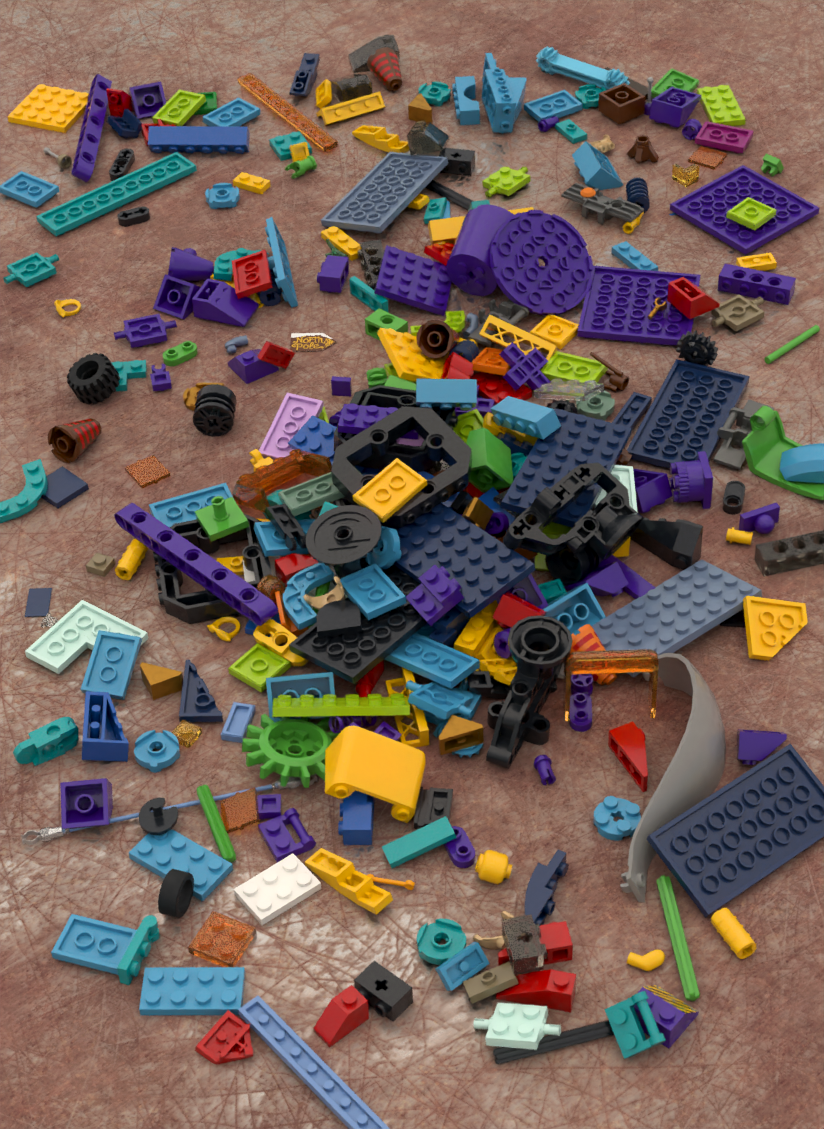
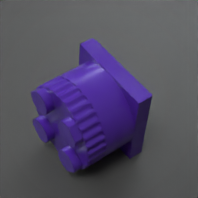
M705 451L698 452L697 460L670 463L672 478H669L671 490H674L672 491L673 502L701 501L703 509H710L713 475Z

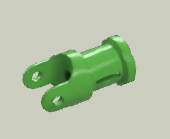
M309 155L302 161L298 160L287 165L285 170H295L296 173L291 176L292 179L304 175L310 169H316L317 164L314 157Z

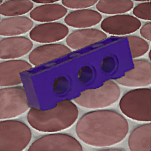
M724 264L718 278V291L752 298L761 297L766 301L789 305L795 291L796 278Z

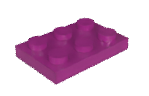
M706 121L695 137V144L743 154L753 138L754 131Z

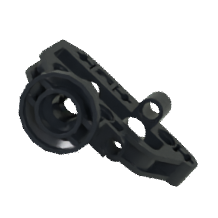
M600 463L581 464L571 470L552 488L546 487L538 494L532 505L509 526L503 537V543L509 549L522 548L547 556L554 555L566 548H569L573 553H579L586 546H589L605 561L630 538L644 518L630 507L628 489ZM594 483H597L608 493L598 503L593 511L589 510L580 518L566 535L562 534L557 539H550L542 532L557 515Z
M542 615L529 616L518 621L510 629L508 646L510 653L518 661L517 672L511 681L510 691L506 700L493 702L488 707L487 723L490 728L494 729V734L486 756V761L507 769L510 768L524 741L535 745H544L549 740L550 722L539 713L551 693L552 686L557 680L564 660L570 655L572 648L570 631L562 622L552 617Z

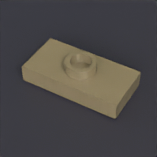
M507 962L465 980L463 984L473 1004L518 984V981L510 963Z

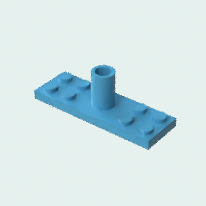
M273 217L266 219L267 227H265L268 236L267 241L273 253V256L268 257L269 266L274 271L278 288L283 290L282 296L285 302H289L291 308L298 306L286 245Z

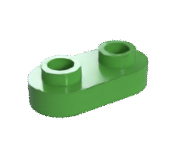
M185 341L168 349L163 353L164 364L167 366H177L194 358L198 353L197 345L191 341Z

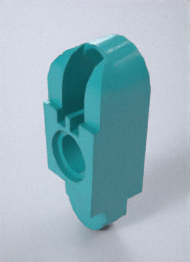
M59 718L28 733L29 739L19 743L15 747L13 755L20 764L33 762L34 766L66 754V751L73 749L79 740V729L72 718Z

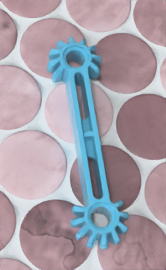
M547 46L537 55L536 62L539 63L538 67H541L542 71H545L546 74L550 73L553 75L559 73L589 84H595L600 88L602 86L607 90L623 83L630 84L627 80L628 77L624 75V72L621 73L619 69L615 70L613 68L608 71L560 55L558 50L555 51L553 47L549 48Z

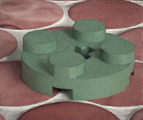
M590 389V393L584 394L583 391L577 396L576 408L578 414L605 421L614 411L615 400L605 390Z

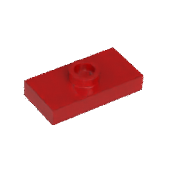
M266 341L257 357L264 362L286 369L295 352Z

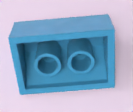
M587 141L573 153L574 165L580 169L579 174L585 178L584 183L588 187H594L600 191L623 185L609 158Z
M416 379V407L430 409L432 407H440L441 410H451L452 407H460L461 410H472V407H476L477 379Z
M588 583L571 589L548 603V606L542 609L547 612L545 616L562 622L570 633L575 635L580 633L578 631L580 627L586 624L592 626L601 619L606 618Z
M333 672L266 678L269 717L274 722L280 721V717H273L272 712L273 698H278V695H291V698H300L301 695L305 694L314 695V698H323L325 694L335 695ZM310 716V719L328 718L331 716ZM290 717V719H301V717Z

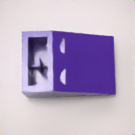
M206 279L192 298L194 317L245 327L259 307V304L249 297L238 299L233 287L223 281Z

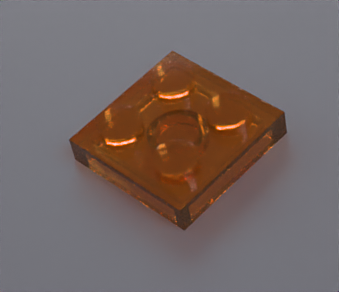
M212 911L188 946L189 953L223 967H234L256 935V927Z

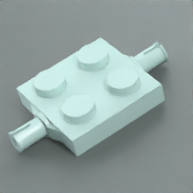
M497 1003L494 1014L490 1019L475 1018L473 1023L474 1029L488 1030L485 1037L487 1046L537 1050L539 1042L545 1034L558 1036L561 1034L560 1024H546L548 1017L547 1006Z

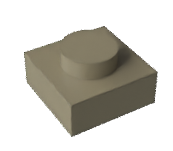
M96 552L86 564L87 572L105 577L115 565V559Z

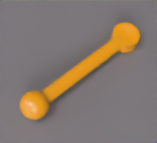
M372 874L367 875L372 878L373 882L403 886L407 890H413L415 883L411 880L402 882L374 877Z

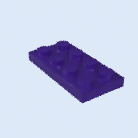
M354 403L344 404L338 423V432L359 434L398 409L395 407H377L375 405L362 406ZM413 429L400 438L418 440L419 434Z

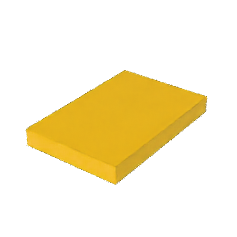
M396 458L353 495V501L374 512L379 520L384 523L427 486V480Z

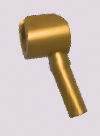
M656 298V306L647 316L648 319H652L657 311L665 310L667 302L664 301L662 305H659L661 298Z

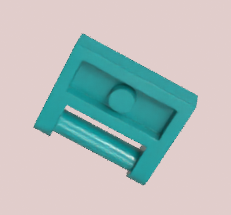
M646 991L639 992L624 1001L604 1009L624 1059L635 1056L666 1041L664 1034L659 1032L650 1010ZM635 1005H638L650 1035L649 1039H646L633 1007Z

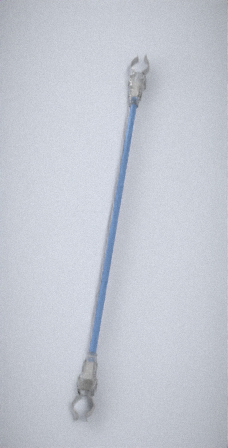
M316 774L311 775L313 779L310 780L309 786L315 781L318 782ZM289 777V782L285 787L280 785L279 779L270 785L214 796L213 799L217 801L269 789H296L300 787L302 782L300 777ZM200 800L163 807V809H169L174 806L180 809L201 803ZM139 813L111 818L110 823L138 818ZM62 826L42 828L39 832L30 830L21 835L22 843L34 845L39 840L49 842L55 838L63 837L70 832L91 827L63 830ZM30 835L37 836L34 840H26Z

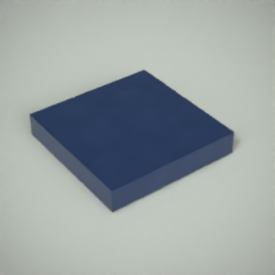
M62 466L47 476V491L41 497L58 509L89 488L86 482Z

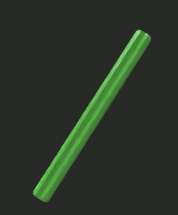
M661 875L656 880L684 996L686 1000L694 1002L700 997V992L672 882L669 876Z

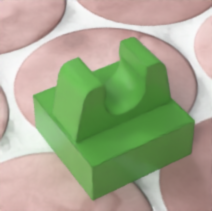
M769 154L763 157L764 163L761 170L764 174L769 169H771L769 171L771 177L777 172L781 174L784 167L780 159Z

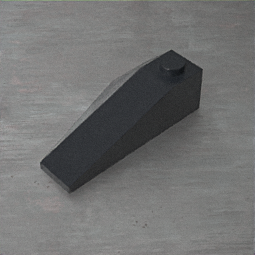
M643 517L642 523L630 536L631 540L669 565L682 570L698 562L701 557L703 526L682 519L671 522L666 521L665 518H659L658 521Z

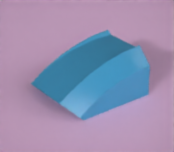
M824 443L799 446L782 452L780 471L786 481L824 483Z

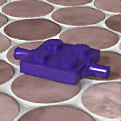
M160 314L123 321L124 331L114 332L115 340L126 338L131 348L142 347L168 341L166 329L177 328L175 320L164 322Z

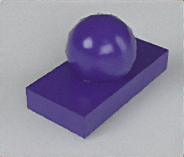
M773 503L740 514L739 530L745 532L756 530L760 534H769L773 531L775 523L779 521L780 506L777 503Z

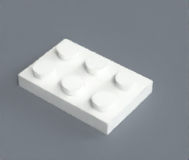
M292 853L236 887L234 895L261 925H264L322 888L321 882Z

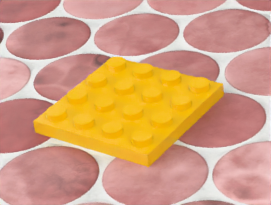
M38 84L7 116L8 122L66 133L85 112L89 94Z
M380 327L377 335L399 378L416 382V379L441 378L443 366L449 353L441 358H429L418 347L417 336L407 332H397L391 328L385 329Z

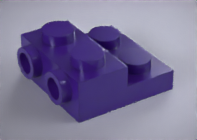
M433 565L418 578L421 584L406 596L407 601L430 626L464 598L459 591L462 587L454 578L448 579L451 575L443 566L438 568L436 565Z

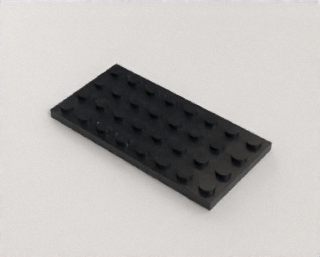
M395 565L382 569L405 596L420 585L419 582ZM407 601V603L370 620L360 611L361 632L318 638L316 622L290 643L289 648L291 652L355 684L427 624V622Z

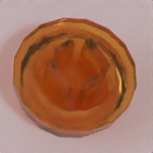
M274 575L264 576L257 586V590L270 598L276 606L275 592L279 591L283 596L286 589L285 583Z

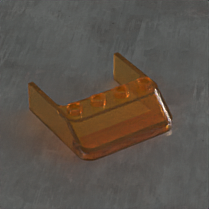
M301 449L292 450L289 453L290 455L276 458L268 466L263 465L256 468V471L251 474L241 475L235 484L232 496L237 504L265 513L266 507H270L265 492L303 473L319 477L331 472L332 465L330 459L326 456L301 451Z
M650 649L579 651L570 653L564 661L563 705L565 721H569L571 674L649 672L650 717L655 718L659 668L657 653Z

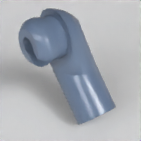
M469 313L467 315L466 321L470 325L463 332V336L466 339L478 328L479 317L477 314Z
M247 336L235 337L226 342L225 349H227V353L233 354L236 352V347L247 345Z

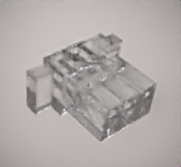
M48 613L41 622V627H52L58 622V619L52 617L51 613Z

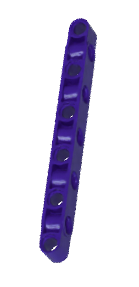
M96 74L91 84L71 175L86 183L93 173L108 104L106 90L107 88L111 89L112 81L99 74Z
M134 503L128 504L114 514L116 522L122 529L255 624L262 626L278 614V608L270 598Z

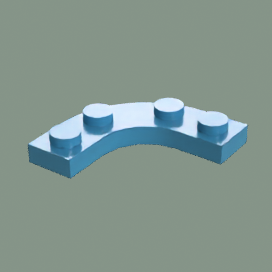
M317 563L301 570L287 582V587L283 593L284 610L299 630L317 622V614L304 600V595L334 579L333 571L324 563Z

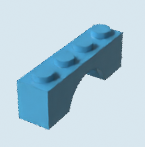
M474 76L455 77V83L452 84V92L455 102L456 119L460 120V125L480 124L479 103L472 100L476 98Z

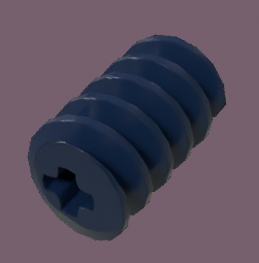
M639 177L629 180L626 185L627 201L644 208L645 213L650 207L647 182Z
M270 269L273 288L258 292L259 299L265 306L277 305L281 300V289L276 284V276L273 269Z
M463 340L450 351L448 357L454 352L472 362L478 356L479 349L473 341Z

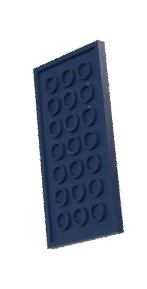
M676 359L627 448L628 453L632 454L631 459L670 468V463L697 460L698 452L705 451L708 461H710L721 439L717 435V431L720 427H723L729 417L731 408L737 407L749 383L750 376Z
M555 408L554 411L561 427L545 439H537L504 496L501 508L522 514L532 505L543 489L546 487L552 488L571 470L581 464L600 463L611 473L631 435L632 428ZM594 483L557 515L552 522L573 527L580 518L589 510H592L602 488L597 483Z
M442 503L435 506L430 512L416 518L411 524H407L402 528L388 527L397 530L400 539V550L402 552L400 560L395 561L393 565L420 584L421 582L418 578L433 565H436L438 568L443 566L451 575L448 579L454 578L462 587L459 591L464 598L454 607L470 619L536 570L533 562L513 549L507 548L504 543Z
M789 744L651 833L646 839L706 918L824 838V786L793 746Z

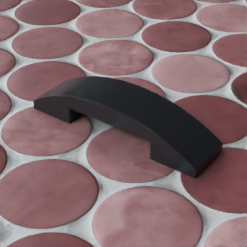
M474 671L467 677L471 692L489 698L506 700L510 691V685L490 677L489 671ZM556 681L552 686L551 693L557 690Z

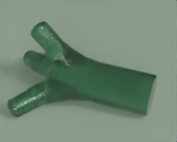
M329 239L325 240L331 249V252L325 254L326 257L327 255L348 257V255L338 250Z

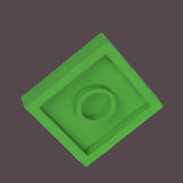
M216 496L211 500L212 505L194 511L196 519L211 542L249 527L247 518L233 497L224 500L223 497Z

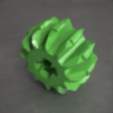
M372 368L366 373L369 388L378 385L384 386L387 381L384 368Z

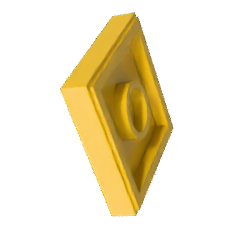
M549 314L529 333L556 345L557 349L561 350L577 335L579 325Z

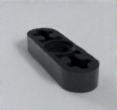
M123 149L118 153L109 170L111 181L128 174L135 160L132 149Z

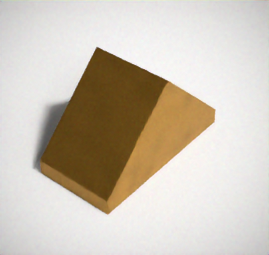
M418 94L408 105L409 120L432 124V109L423 95Z
M474 497L468 503L462 517L473 524L477 523L481 529L485 530L494 511L481 500Z
M141 662L142 680L153 700L182 690L183 675L181 671Z
M452 715L439 735L440 755L484 743L482 724Z

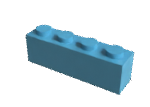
M507 396L491 408L493 420L498 426L540 439H545L561 427L554 409L511 396Z

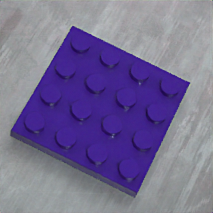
M386 245L374 293L444 316L452 281L448 276L446 265Z

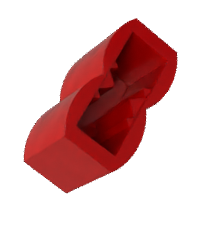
M453 352L444 363L440 379H470L474 372L472 370L473 363Z

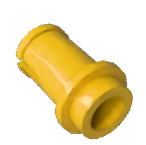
M732 527V529L728 528L726 541H730L729 543L737 542L751 545L753 532L734 530L735 527Z

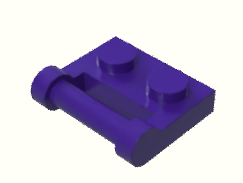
M290 808L283 815L258 824V831L277 863L292 853L297 856L313 849L316 845L314 838L308 835L299 820V813L295 808ZM291 824L301 840L299 843L294 842L285 827L286 825Z

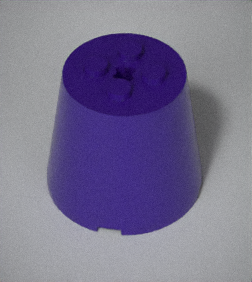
M487 204L478 205L477 208L467 213L446 265L449 278L458 288L471 295L486 296L499 286L491 269L490 247L498 228L508 218L513 216V213L499 206Z

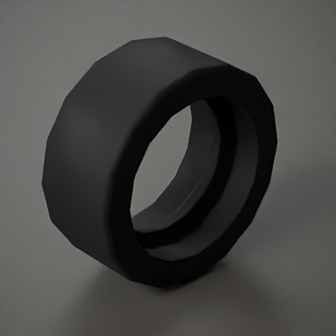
M171 869L162 882L158 898V909L161 914L181 918L185 914L191 902L194 889V878L191 873Z

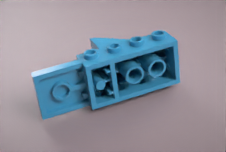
M485 53L482 77V102L492 131L499 133L512 132L513 125L523 109L527 79L526 77L508 78L504 69L496 67V59L493 58L492 53Z

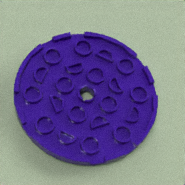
M542 210L519 212L508 218L496 231L490 247L491 269L500 289L513 303L527 307L529 312L538 315L562 314L579 304L590 289L593 263L586 249L587 244L580 233L563 218L555 214L543 213ZM538 259H542L545 262V266H539Z

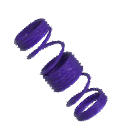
M331 716L329 728L333 733H340L343 728L348 727L352 723L351 717L354 723L361 728H364V726L369 727L376 724L377 716H373V718L371 716V724L367 722L366 716H343L342 719L339 716ZM334 717L336 718V719H335V729H336V730H337V727H336V720H337V719H338L339 724H340V728H339V730H337V731H335V730L333 729V727H332V720H333Z

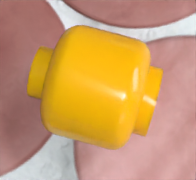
M486 850L484 854H479L475 872L478 873L480 880L501 884L504 878L509 879L512 865L508 864L509 860L506 854Z

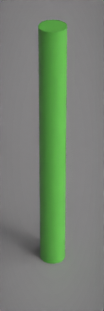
M819 326L811 327L765 357V362L770 364L820 331Z

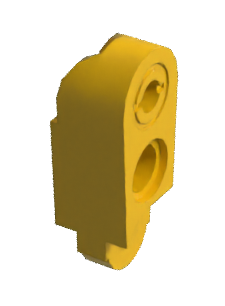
M270 619L262 626L258 625L254 630L253 635L256 643L290 661L292 666H303L308 662V660L290 651L289 644L298 637L275 620Z

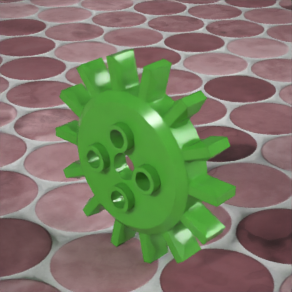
M266 714L261 715L260 726L264 729L250 724L247 726V738L250 739L243 738L242 752H251L246 755L247 767L261 763L264 764L260 767L261 779H265L272 772L280 774V785L285 787L289 782V777H300L304 788L309 787L311 775L317 774L325 781V750L339 735V733H333L332 731L326 732L329 729V718L325 717L317 724L310 722V716L301 717V719L280 717V721L274 722Z

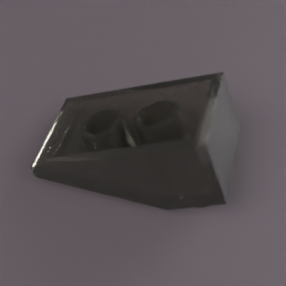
M394 35L377 37L348 54L353 73L370 71L367 66L369 56L371 54L374 55L377 49L389 47L396 51L400 66L399 48Z
M353 74L329 80L331 82V90L340 103L373 94L372 82L367 75Z

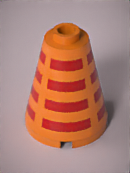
M586 624L578 629L579 634H571V652L564 661L578 670L591 673L593 680L600 685H610L617 678L615 674L618 670L590 624Z

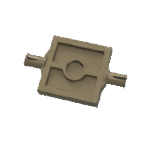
M739 294L721 303L720 307L711 311V314L717 318L712 320L713 327L716 328L721 324H726L733 330L738 331L764 318L765 311L758 307L764 303V299L758 297L755 300H749Z

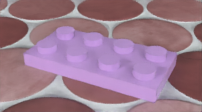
M287 393L259 449L264 459L270 457L276 462L296 466L301 453L290 448L288 442L312 415L317 418L319 417L324 406L323 401Z

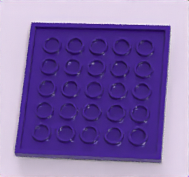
M744 165L670 204L672 212L745 255L819 214V207ZM747 197L777 210L776 216L756 230L726 218L727 212Z
M593 266L591 271L592 283L588 293L585 295L577 337L676 346L683 334L686 335L688 331L692 333L694 318H687L667 301L668 283L684 277L699 287L701 275ZM656 298H661L659 305H662L664 301L667 302L665 310L657 311L652 319H648L647 316L656 306Z

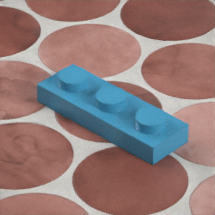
M627 241L612 247L611 253L631 269L658 271V266Z

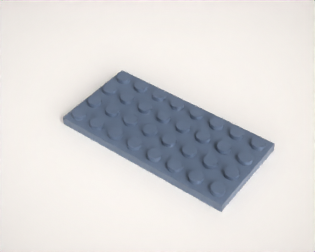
M389 152L321 219L322 226H335L345 230H359L360 232H383L448 164V158Z
M701 559L658 585L655 589L649 590L642 597L633 600L606 618L601 619L592 627L615 667L635 677L654 665L652 662L653 657L665 653H674L744 609L743 598L745 596L762 598V590Z

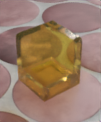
M674 164L672 179L688 187L699 181L700 166L693 164L683 168L678 164Z

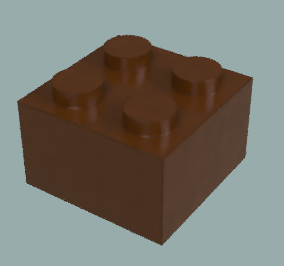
M626 83L599 93L598 111L616 123L622 124L645 114V96Z

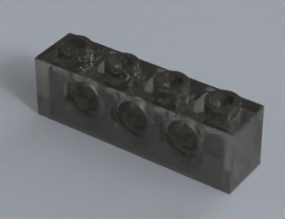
M381 240L360 242V250H357L358 260L361 261V269L364 271L365 281L373 290L376 287L384 254Z
M824 530L757 544L754 560L763 576L824 564Z

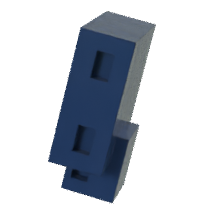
M453 607L432 625L435 630L429 635V638L454 649L455 641L470 618Z

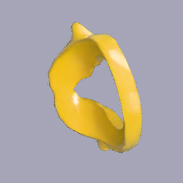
M74 299L56 300L54 302L57 312L63 318L75 315L81 309V303ZM76 305L77 309L68 312L61 307Z
M221 617L211 625H207V628L211 633L215 632L221 640L230 642L231 638L239 633L240 623L233 617ZM224 623H232L236 626L235 630L231 633L220 630L219 627Z

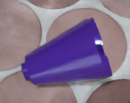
M172 247L168 270L169 276L186 282L205 281L214 274L213 262Z

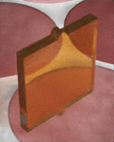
M700 146L693 152L688 162L715 170L720 164H723L727 153Z
M154 455L137 460V462L125 467L126 472L141 488H145L153 483L157 484L158 481L171 476L170 472Z
M255 787L241 793L237 792L234 796L220 801L221 818L227 834L238 829L243 830L244 827L259 822L257 790Z

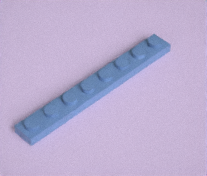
M256 996L238 1009L239 1016L247 1024H250L254 1032L349 1129H390L259 996Z

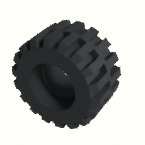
M101 353L88 354L86 357L80 358L69 369L70 373L67 374V383L77 398L86 404H97L99 401H104L119 386V373L108 357Z

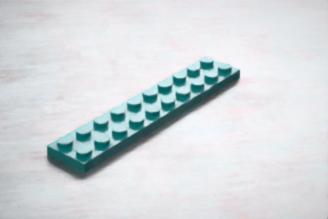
M175 152L36 216L37 222L55 236L62 235L73 228H77L101 215H105L107 212L120 208L144 195H148L150 192L161 189L165 185L189 176L197 171L196 165L178 152Z

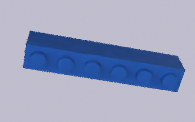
M149 126L148 146L150 151L154 153L219 152L225 154L227 152L242 154L249 152L250 133L248 127Z

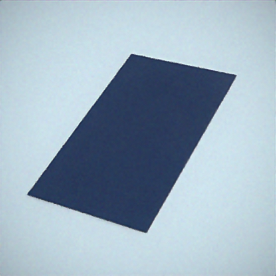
M52 588L29 589L25 617L48 616Z

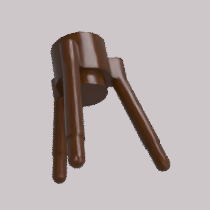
M590 352L593 358L611 370L605 372L611 376L609 379L611 385L597 383L594 387L610 389L614 392L617 389L625 390L629 383V377L598 355Z

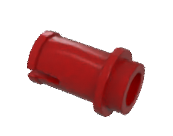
M363 679L357 682L355 690L359 697H368L373 690V685L369 680Z

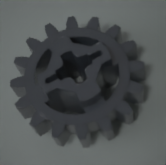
M695 330L693 334L688 331L686 335L683 334L676 345L678 346L676 352L680 353L679 358H684L686 362L708 366V364L712 365L718 355V347H714L715 341H710L711 336L705 337L704 332L699 335L697 330Z

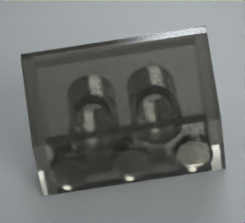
M425 121L416 122V125H413L407 135L410 156L443 151L450 140L446 133L432 123H425Z

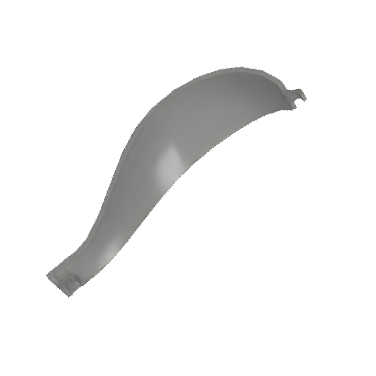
M665 653L653 657L652 662L654 665L642 673L646 681L661 677L665 686L684 691L693 697L692 710L685 733L633 834L628 856L629 870L621 875L624 882H627L620 884L623 892L630 893L633 891L638 902L644 903L647 871L651 860L657 854L646 838L712 795L725 769V729L715 695L695 666L684 656L676 653Z

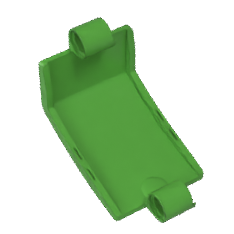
M768 406L760 407L750 418L752 431L742 441L749 470L762 479L786 490L806 497L823 500L824 483L786 481L780 471L782 452L803 445L785 436L783 424L777 411L772 410Z

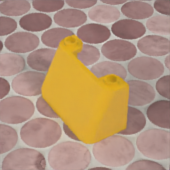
M358 726L345 727L325 750V794L343 799L350 796L355 790L394 804L391 808L393 818L408 823L413 818L426 765L425 754L419 749Z

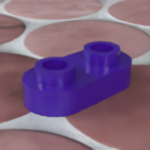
M493 512L484 531L488 534L505 532L509 527L507 515L503 512Z
M582 692L575 693L569 698L570 727L578 732L587 731L592 726V700L588 694Z
M452 826L457 838L443 845L455 866L468 868L475 862V849L466 832L460 827Z

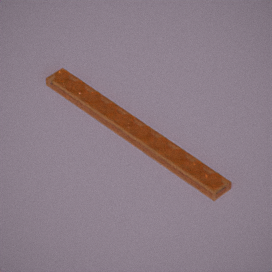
M249 73L237 78L239 85L298 132L300 131L304 137L323 152L338 147L336 139L255 75Z

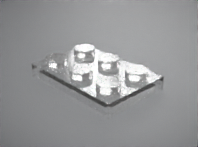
M553 379L551 383L542 384L540 388L534 390V398L586 401L603 392L604 384L596 383L594 380L583 383L577 379L567 382L563 381V379Z

